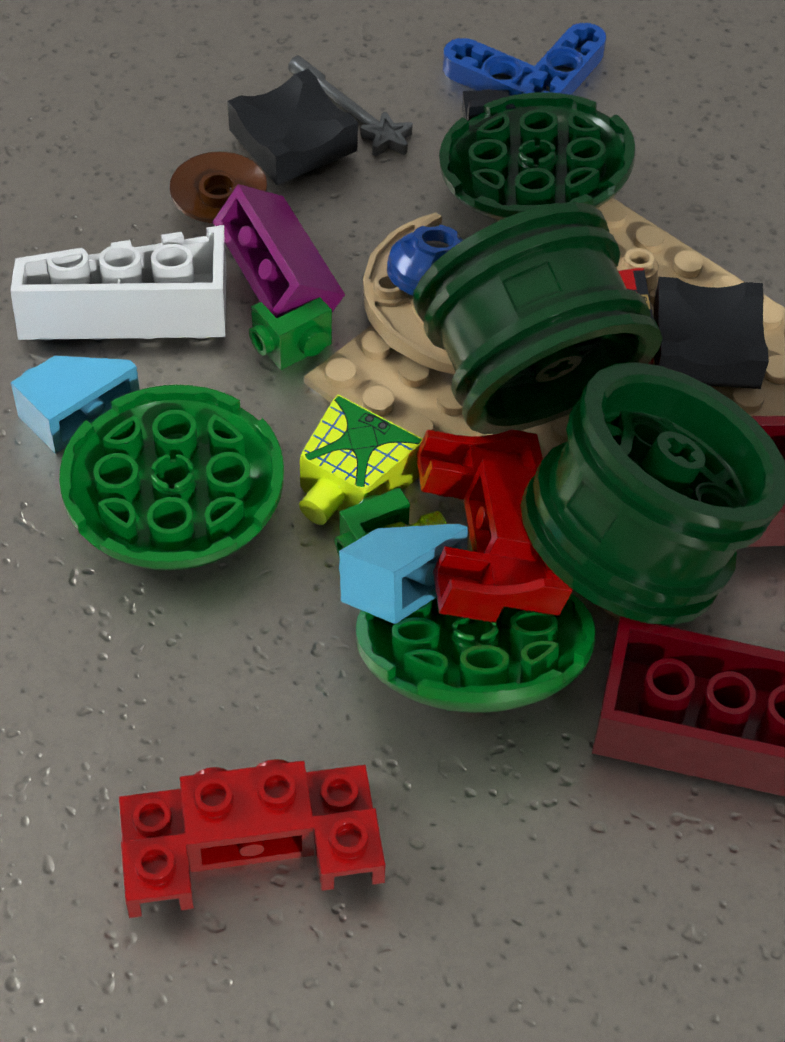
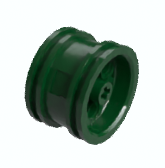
M578 202L553 203L528 209L501 219L475 232L452 247L435 261L420 278L413 292L414 308L424 322V330L434 346L446 350L456 372L452 378L451 390L457 402L463 407L462 415L471 430L482 434H498L511 429L521 431L569 415L575 404L582 398L583 391L588 382L599 370L621 363L637 362L648 364L659 350L663 339L656 321L650 318L651 314L644 297L633 290H627L617 270L621 255L614 236L609 233V228L602 212L594 206Z
M637 362L614 364L599 370L588 382L583 391L582 398L575 404L570 413L566 428L568 441L552 448L541 461L536 474L525 488L521 502L523 525L532 546L546 565L570 588L592 603L621 617L647 624L675 625L693 621L708 611L736 569L737 549L746 548L759 540L772 519L780 512L785 504V460L774 441L758 422L734 401L711 386L684 373L658 365Z

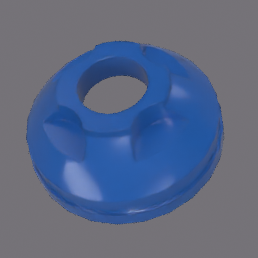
M444 225L418 227L414 232L402 237L392 246L386 268L388 277L400 290L413 296L420 278L432 264L452 247L463 241V239L458 236L456 230Z

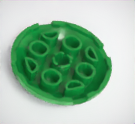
M161 385L123 395L111 401L112 409L100 415L92 423L85 420L73 434L64 451L60 466L59 483L63 504L72 524L90 544L102 553L123 563L146 569L182 570L216 562L238 551L255 538L268 523L280 501L284 485L283 455L277 437L269 424L263 418L258 420L241 408L239 399L218 390L200 386ZM174 484V488H169V485Z
M572 593L559 616L503 607L496 622L440 614L436 597L396 624L362 610L356 622V645L366 667L375 677L390 689L410 700L431 707L457 712L484 713L505 711L544 700L563 689L581 674L593 653L595 644L593 618L586 606Z

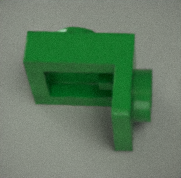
M321 297L279 318H276L262 302L251 306L252 327L249 329L250 340L256 351L262 356L268 355L280 370L306 357L315 356L325 347L332 344V309Z
M400 487L381 495H370L357 505L339 511V536L334 539L338 555L341 549L377 528L409 527L410 502Z

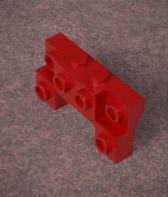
M427 429L416 454L421 492L436 494L441 497L464 499L472 551L445 546L438 559L433 574L439 613L496 622L503 607H510L559 616L572 593V588L546 565L532 546L523 525L521 502L525 488L536 474L537 468L543 460L538 434L511 429L487 436H462Z
M282 759L267 760L256 767L234 770L210 767L202 769L194 775L181 776V789L119 796L124 889L129 918L142 917L141 903L179 898L181 910L194 909L190 872L315 856V850L321 891L334 889V877L370 872L372 885L385 883V860L376 808H373L366 764L306 772L304 761L288 762Z

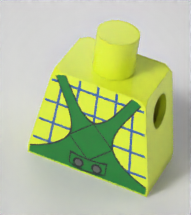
M338 394L331 402L301 453L300 487L307 493L299 503L301 512L311 522L324 525L336 510L342 511L357 505L370 495H381L399 487L403 491L419 477L416 454L423 439Z

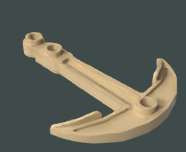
M433 213L410 221L392 231L370 254L363 277L364 308L370 324L389 347L420 365L437 371L455 374V369L446 350L434 346L427 337L424 330V322L414 308L413 296L394 285L388 277L386 270L388 257L395 242L414 232L420 226L435 227L442 224V216ZM642 248L628 250L619 259L617 270L644 268L648 292L652 291L656 287L659 269L654 255Z

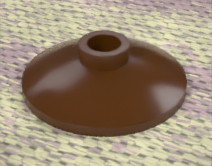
M208 152L186 160L175 170L170 180V195L174 205L184 215L200 222L213 224V220L238 184L267 192V180L263 170L254 161L245 156L231 152Z

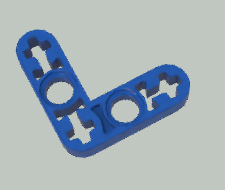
M574 24L535 66L475 40L458 38L451 40L444 47L443 72L451 80L476 91L485 89L509 90V96L538 92L572 95L601 62L604 56L606 33L595 24ZM566 66L574 70L562 72L555 70L553 67ZM505 74L511 76L512 79L499 80L493 78L492 75ZM546 85L550 87L549 91H546Z

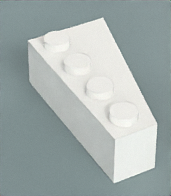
M224 225L206 227L207 236L184 239L182 232L161 235L162 243L132 247L130 240L113 242L110 247H107L101 253L88 255L83 248L15 258L10 293L18 340L202 339L207 337H225L227 272Z

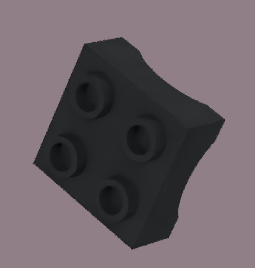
M309 69L295 73L288 81L270 92L256 96L240 95L227 101L229 130L276 185L358 151V122L350 113L342 111L329 99L317 77Z
M659 277L653 303V317L663 339L659 350L655 354V365L684 373L709 386L761 389L769 362L768 347L765 342L763 327V283L743 282L734 286L713 288L692 285L678 278Z

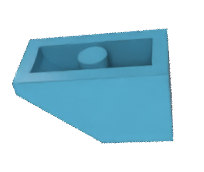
M53 356L40 365L28 369L11 382L18 417L55 454L67 447L71 437L85 420L92 423L100 415L112 409L111 401L140 390L137 366L131 360Z
M461 524L377 528L339 551L341 602L393 624L398 623L437 597L433 570L445 546L467 550L468 527Z

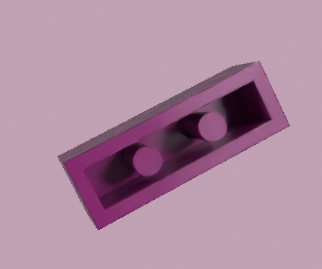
M238 184L213 220V224L215 226L224 225L225 244L258 300L276 318L319 297L333 312L344 298L345 293L284 196Z

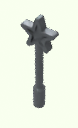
M297 55L291 59L288 65L290 72L295 74L309 69L317 77L326 95L364 124L361 126L360 135L365 139L373 141L372 154L374 156L379 155L388 148L403 155L407 153L408 143L405 138L412 134L413 124L411 122L394 123L386 112L382 113L380 121H378L326 81V76L301 56Z

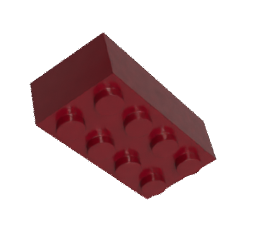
M620 616L592 754L785 797V652L668 626L647 624Z

